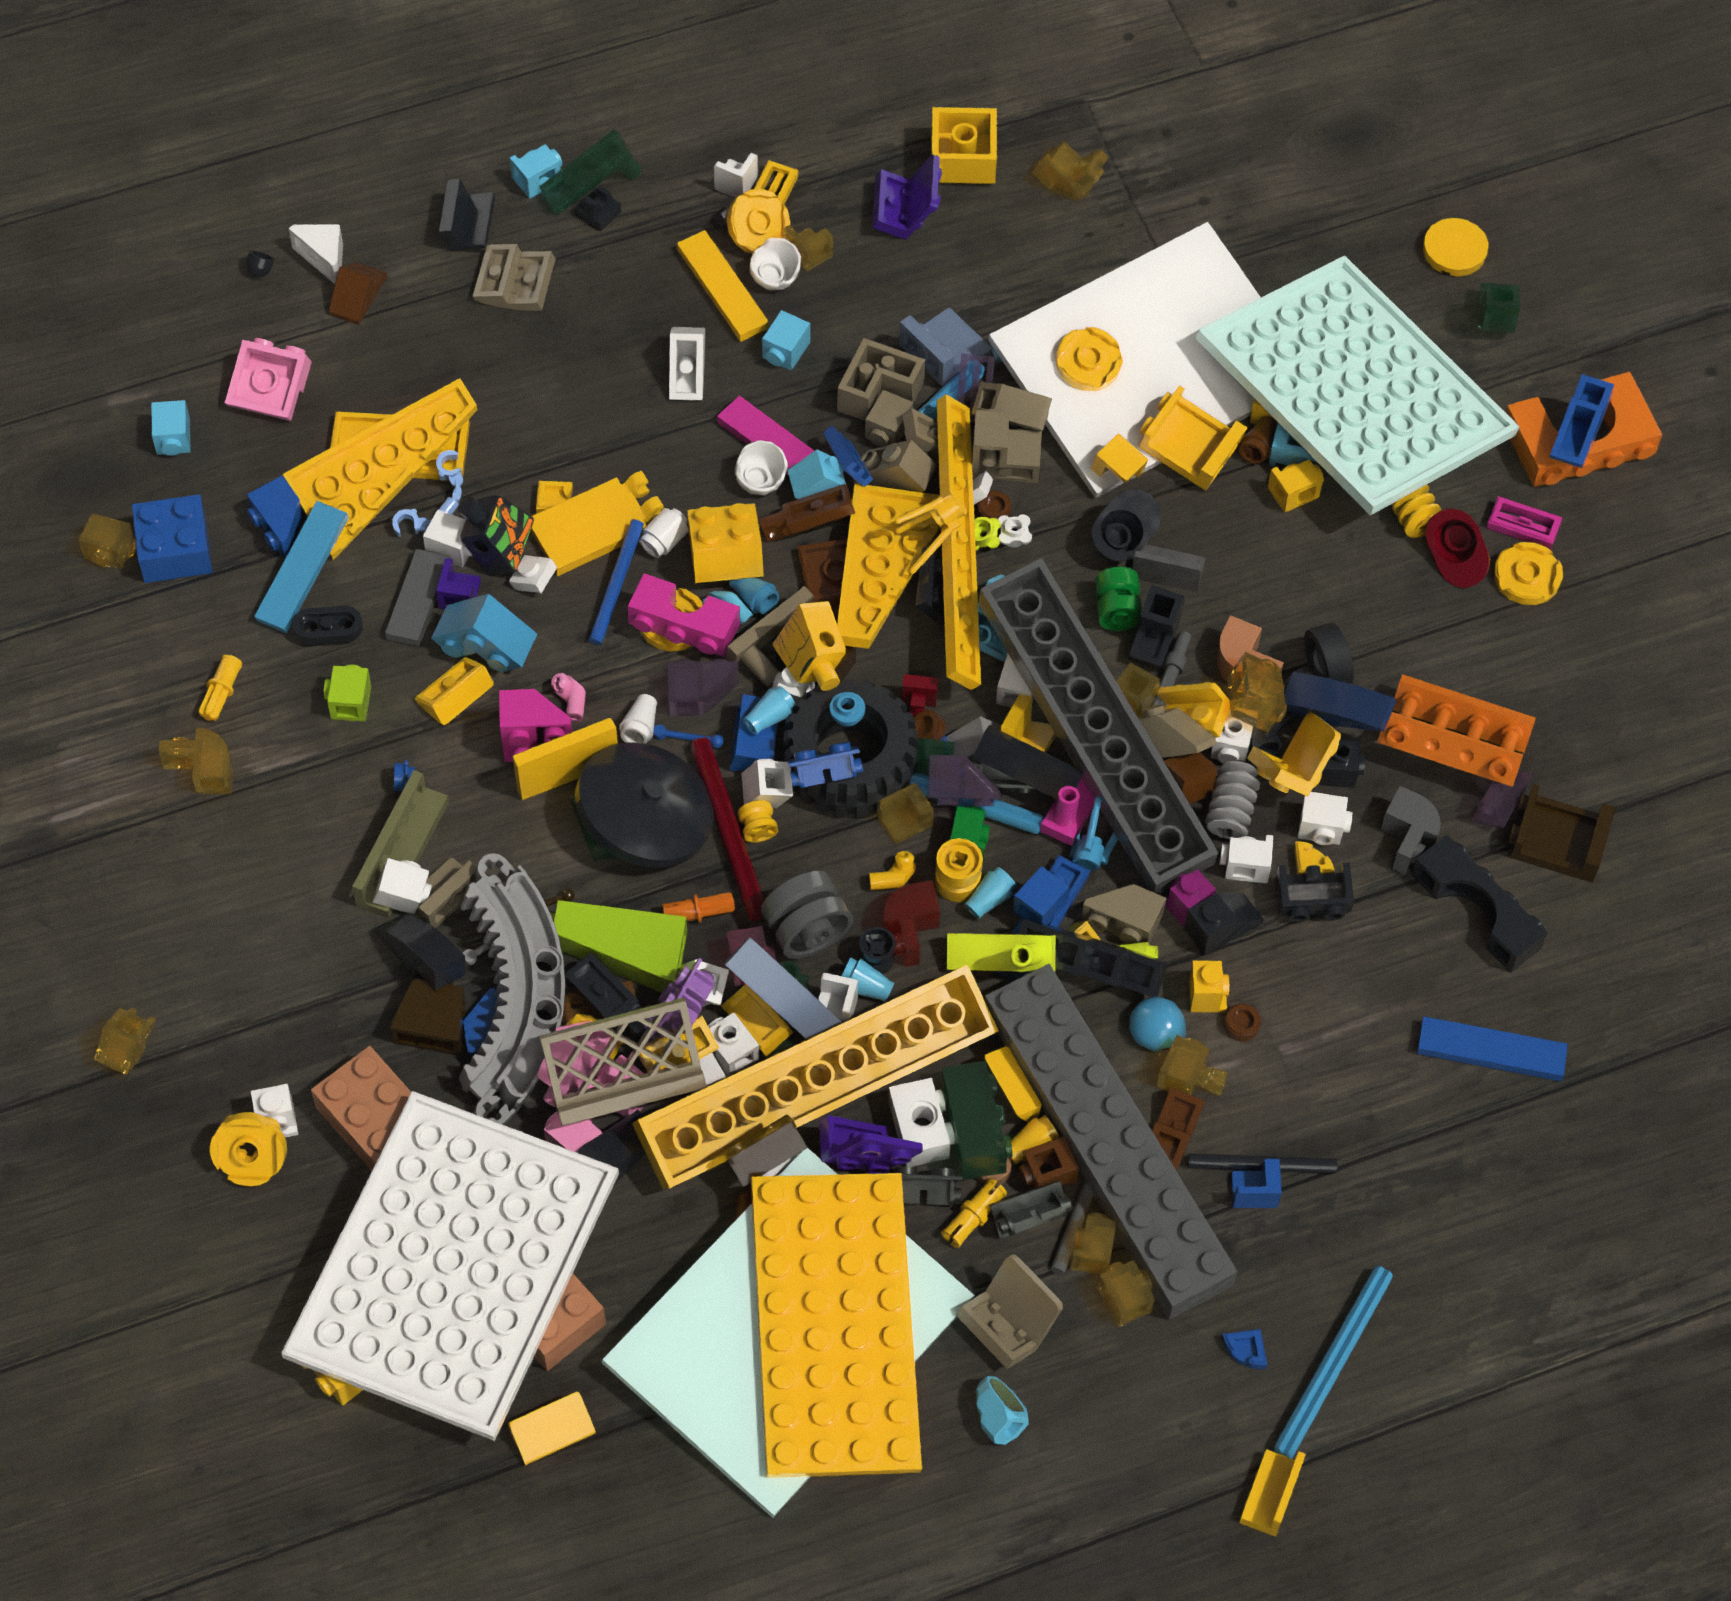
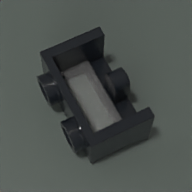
M1350 862L1342 863L1339 873L1321 874L1320 866L1317 865L1306 867L1303 875H1287L1286 865L1278 866L1274 882L1277 891L1279 916H1288V920L1293 922L1305 921L1310 918V915L1324 914V918L1327 920H1338L1346 916L1345 913L1351 912L1354 905Z

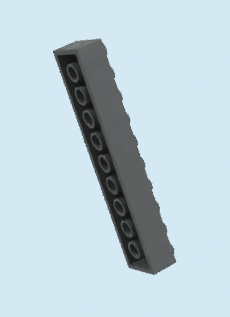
M1040 558L981 588L979 597L981 609L1074 766L1084 771L1082 779L1093 798L1101 797L1100 809L1147 889L1160 894L1168 890L1172 882L1179 876L1192 873L1196 869L1202 872L1213 866L1218 855L1216 847L1043 559Z
M1047 964L987 994L985 1002L999 1030L996 1034L1004 1047L1007 1046L1012 1051L1039 1098L1043 1112L1056 1129L1060 1138L1065 1136L1078 1164L1079 1172L1089 1185L1094 1197L1168 1320L1233 1287L1238 1273L1237 1269L1051 965Z

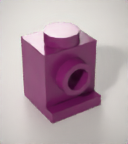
M1196 869L1192 873L1179 876L1172 882L1169 887V896L1166 897L1165 907L1185 927L1188 909L1213 896L1216 888Z

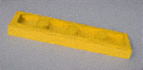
M706 230L677 243L678 252L740 342L769 329V321Z

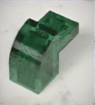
M1481 283L1479 289V331L1513 334L1520 311L1519 285Z

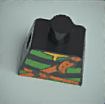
M498 495L476 500L471 496L464 498L457 509L466 519L460 535L461 542L490 576L516 572L534 518Z

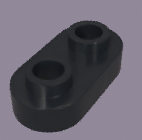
M350 606L303 609L295 615L292 622L295 637L298 641L307 645L351 642L357 639L363 631L361 614L357 609ZM346 625L351 626L348 629H341L343 626ZM309 628H316V630L312 632L306 631Z

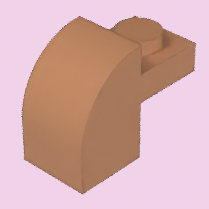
M1230 615L1221 633L1216 662L1220 675L1227 683L1237 689L1243 678L1249 680L1257 687L1275 689L1280 681L1284 662L1256 651L1260 642L1261 627Z

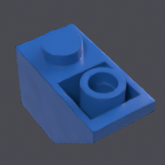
M280 476L247 494L250 508L246 512L252 524L256 528L261 526L265 533L263 535L270 549L273 552L278 550L282 557L286 559L299 534L303 513L300 499L285 478Z

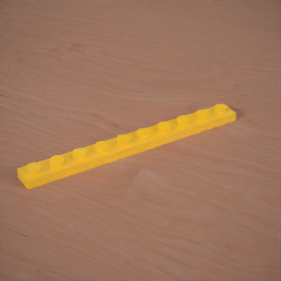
M945 394L937 400L940 496L943 497L951 492L965 514L958 519L962 526L954 530L942 543L946 677L973 690L981 685L970 408ZM946 524L941 526V532L947 527Z

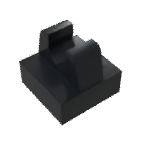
M599 186L575 208L576 216L601 232L621 213V203L613 199L609 191Z

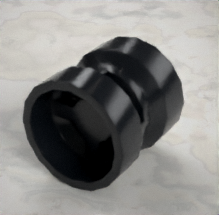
M871 927L865 930L859 940V960L860 958L878 972L884 974L894 964V936L890 931L882 927Z

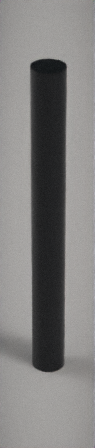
M1189 1153L1188 1168L1262 1171L1264 1159H1280V1171L1337 1173V1159Z

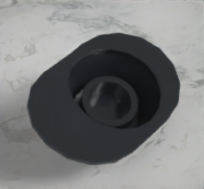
M1137 489L1122 491L1115 496L1098 516L1092 527V540L1095 548L1100 552L1099 555L1118 562L1133 559L1135 552L1141 551L1160 525L1161 512L1156 500L1150 494Z

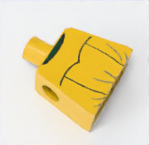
M828 601L799 604L773 642V646L796 682H818L822 691H829L840 683L835 668L846 652L843 639Z

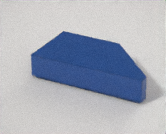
M495 988L487 991L463 1021L469 1059H472L478 1053L492 1024L491 1020L496 1011L494 1010V1004L497 1000V997L494 996Z

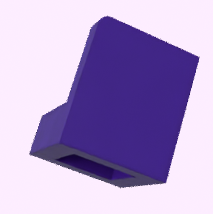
M445 558L436 590L439 609L445 610L447 605L477 597L481 584L479 576L454 572L453 560L450 558Z

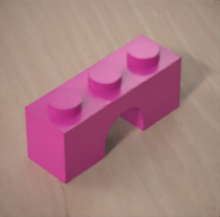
M644 573L628 604L629 624L642 632H653L665 636L671 642L685 643L696 647L705 654H716L725 657L727 647L732 643L740 626V606L707 596L699 610L691 613L678 611L674 608L677 602L676 584Z

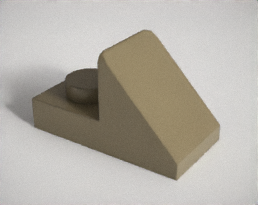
M911 408L902 414L906 441L913 440L935 463H939L937 420Z

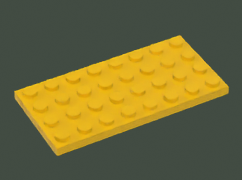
M902 1174L752 1177L751 1197L766 1478L920 1473L922 1462Z

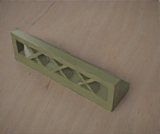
M413 770L352 886L357 907L386 918H390L394 909L373 903V898L387 858L400 862L408 860L418 864L449 804L448 795L426 788L423 773Z

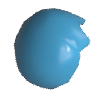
M1151 997L1142 1000L1129 1016V1031L1137 1044L1157 1053L1161 1049H1176L1179 1047L1186 1036V1020L1173 1001L1163 997Z

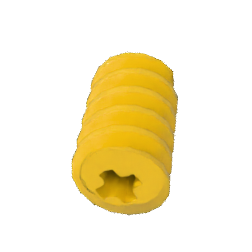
M1428 484L1391 504L1408 537H1425L1427 524L1430 519L1441 511L1439 504L1434 503V495L1428 493L1430 489Z

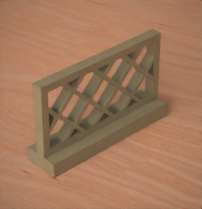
M685 998L539 1036L557 1115L562 1126L707 1087L704 1073L701 1070ZM679 1010L682 1021L674 1034L658 1026L665 1013ZM654 1017L652 1021H649L646 1018ZM639 1021L648 1026L638 1043L621 1035L628 1023ZM618 1026L616 1031L610 1029L612 1027ZM601 1030L612 1036L602 1053L585 1044L593 1032ZM654 1030L670 1039L660 1056L644 1048ZM683 1031L685 1033L686 1041L680 1038ZM582 1036L580 1040H577L574 1037ZM566 1040L575 1045V1048L564 1063L552 1056L551 1043ZM618 1040L634 1048L624 1065L607 1057ZM678 1043L688 1049L691 1061L674 1065L665 1059L674 1045ZM581 1050L598 1058L588 1075L571 1066ZM640 1052L656 1061L649 1073L641 1075L630 1070ZM604 1062L620 1070L614 1081L608 1084H602L593 1079ZM555 1065L561 1067L558 1074L556 1073ZM662 1065H664V1066L667 1067V1068H664V1069H660V1067H661ZM567 1072L584 1080L577 1092L566 1095L561 1094L559 1084ZM626 1074L630 1076V1078L623 1079ZM590 1084L595 1086L593 1088L587 1089Z

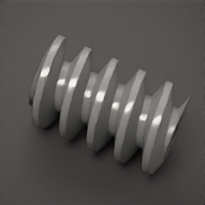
M1227 761L1219 766L1218 777L1215 780V789L1212 792V801L1209 804V812L1205 820L1206 827L1212 834L1229 840L1230 837L1239 838L1248 835L1247 827L1251 824L1250 815L1254 812L1253 803L1257 800L1256 791L1260 788V782L1255 778L1257 770L1254 766L1240 761Z

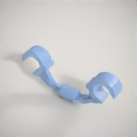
M453 450L442 452L436 460L440 480H450V483L455 487L453 497H448L439 509L449 514H453L459 505L458 501L462 494L460 486L463 484L461 468L449 471L442 467L445 461L458 459V452ZM403 509L394 515L392 525L395 534L401 537L398 526L401 520H412L414 522L415 534H418L419 531H426L431 520L419 518L416 509Z

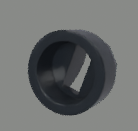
M250 250L246 260V268L252 276H265L272 269L274 258L266 253Z
M1259 729L1252 737V748L1255 746L1274 756L1282 749V743L1278 735L1272 730Z

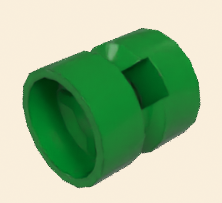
M1112 567L1101 571L1095 577L1098 620L1101 627L1112 631H1125L1138 626L1142 612L1138 573L1127 567Z

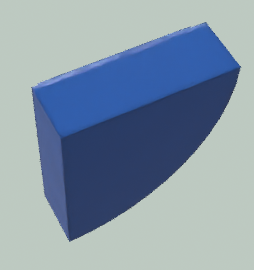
M1260 1329L1223 1334L1222 1341L1224 1347L1235 1361L1252 1369L1262 1370L1267 1368Z

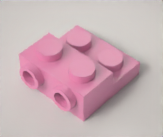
M255 338L254 342L242 340L225 404L230 407L291 421L299 392L303 393L312 361L305 355V351L298 347L287 345L284 350L273 347L274 343L261 338Z

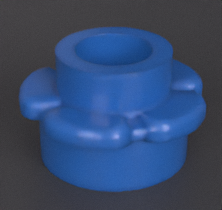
M405 759V763H394V791H403L413 770H415V767L408 766L407 759Z

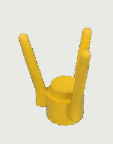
M951 492L943 497L939 496L932 502L895 519L896 524L905 522L895 529L897 534L931 517L934 518L940 527L944 524L947 525L909 569L911 574H914L954 530L962 526L958 519L965 514Z

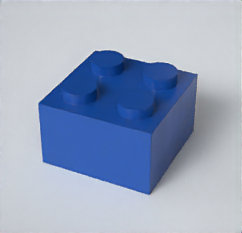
M200 494L132 504L138 562L144 583L213 573L207 521Z

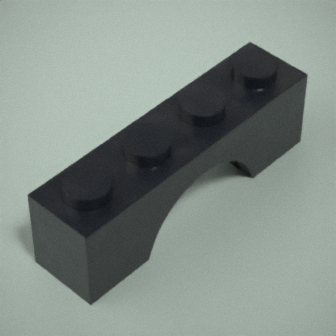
M1446 835L1416 858L1411 876L1435 899L1448 896L1462 897L1473 901L1484 910L1491 924V935L1486 949L1510 973L1542 949L1548 933L1542 922L1537 917L1530 916L1519 905L1517 898L1511 892L1504 891L1494 881L1489 870L1485 867H1480L1470 858L1468 851L1462 844L1454 842Z

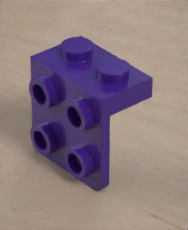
M932 154L911 179L883 169L875 176L872 228L905 240L915 230L921 228L926 217L931 212L934 213L940 203L938 183L942 175V169L939 168V156Z
M830 1115L819 1119L821 1162L835 1164L841 1170L862 1169L867 1170V1174L889 1173V1169L899 1164L909 1163L911 1158L923 1152L922 1143L888 1137V1127Z

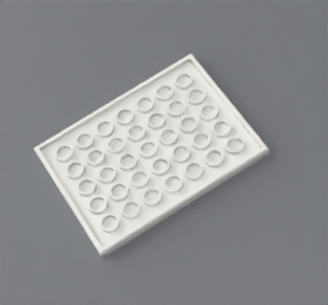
M1206 222L989 334L988 341L1022 390L1052 398L1045 425L1094 498H1097L1125 483L1110 470L1100 477L1091 469L1096 454L1118 433L1149 459L1143 473L1162 463L1139 448L1144 436L1139 432L1149 416L1157 417L1160 412L1157 407L1167 392L1173 394L1179 385L1185 388L1182 396L1186 400L1228 427L1232 426L1235 421L1239 422L1251 416L1254 397L1200 344L1196 336L1198 329L1261 297L1213 228ZM1086 327H1095L1108 332L1117 340L1123 364L1117 379L1109 387L1099 391H1082L1072 387L1061 377L1056 367V353L1061 340L1072 330L1077 329L1078 331Z
M412 1091L281 1353L282 1357L495 1441L618 1177V1168Z

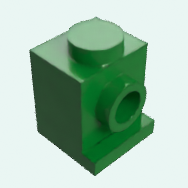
M957 806L950 840L961 838L975 843L981 850L983 866L985 849L990 833V825L984 824L986 812L977 806Z

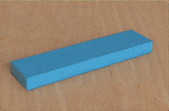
M316 501L254 616L257 622L286 634L288 633L293 618L303 605L349 519L346 512Z

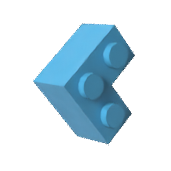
M490 594L447 605L431 639L439 644L442 651L449 656L459 658L477 653L487 661L490 668L502 673L522 668L537 633Z

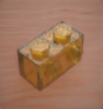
M1244 652L1227 676L1231 716L1268 733L1275 722L1282 720L1287 710L1284 696L1285 685L1282 680L1281 668L1269 659H1260Z

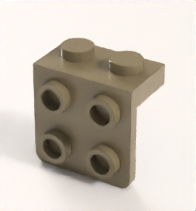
M1012 1254L1004 1260L987 1290L962 1305L956 1316L1005 1368L1009 1369L1037 1351L1062 1311L1063 1304L1017 1255Z

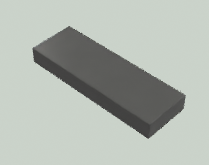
M416 549L385 632L386 640L417 647L420 646L437 599L436 590L444 560L449 558V556Z

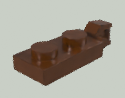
M842 484L782 505L783 510L760 518V522L768 542L783 539L785 536H790V534L808 531L815 526L833 520L843 519L848 515L854 514L855 510L847 484Z

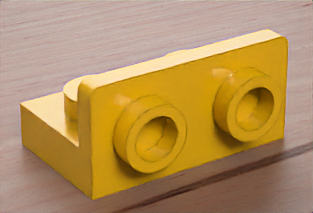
M1204 682L1202 684L1159 687L1157 695L1166 704L1165 710L1180 708L1215 738L1221 736L1232 702L1215 683Z

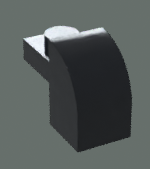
M1151 585L1140 614V626L1129 653V660L1162 670L1181 620L1184 595Z

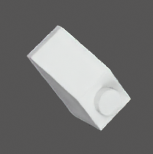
M672 327L670 332L669 399L703 400L705 328Z

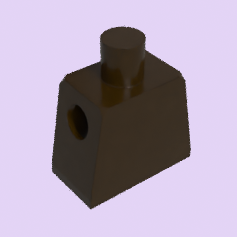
M414 979L390 1026L393 1044L461 1056L464 1035L463 1021L466 1010L464 989L453 985V982L435 991L426 980Z

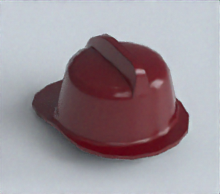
M1449 508L1441 510L1432 516L1427 524L1426 539L1444 579L1453 586L1461 588L1472 587L1481 582L1488 573L1490 557L1480 527L1469 514L1459 509Z

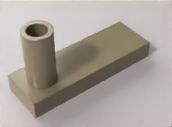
M805 586L729 644L725 661L733 669L744 663L768 689L772 688L775 677L780 671L760 649L780 634L798 605L812 603L814 595Z

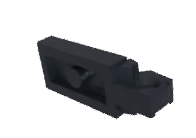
M589 953L564 974L565 981L602 1019L642 1009L639 1005V1000L593 953ZM635 1021L628 1023L625 1030L633 1039L639 1042L646 1028L643 1023Z

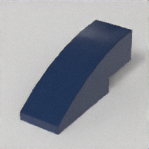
M1293 672L1280 704L1295 716L1305 717L1307 713L1312 712L1331 726L1384 732L1396 700L1391 696L1353 684Z

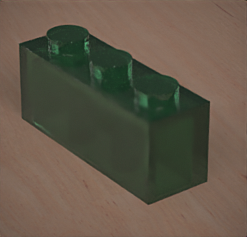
M986 1061L942 1067V1089L949 1121L954 1132L955 1148L962 1179L1006 1173L1007 1158L1013 1157L1010 1136H1003L1001 1127H1005V1115L1002 1104L996 1105L994 1096H998V1085L994 1074L989 1075Z

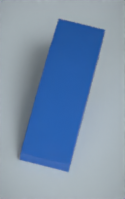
M1584 374L1581 375L1550 453V458L1580 468L1583 467L1611 400L1614 384Z

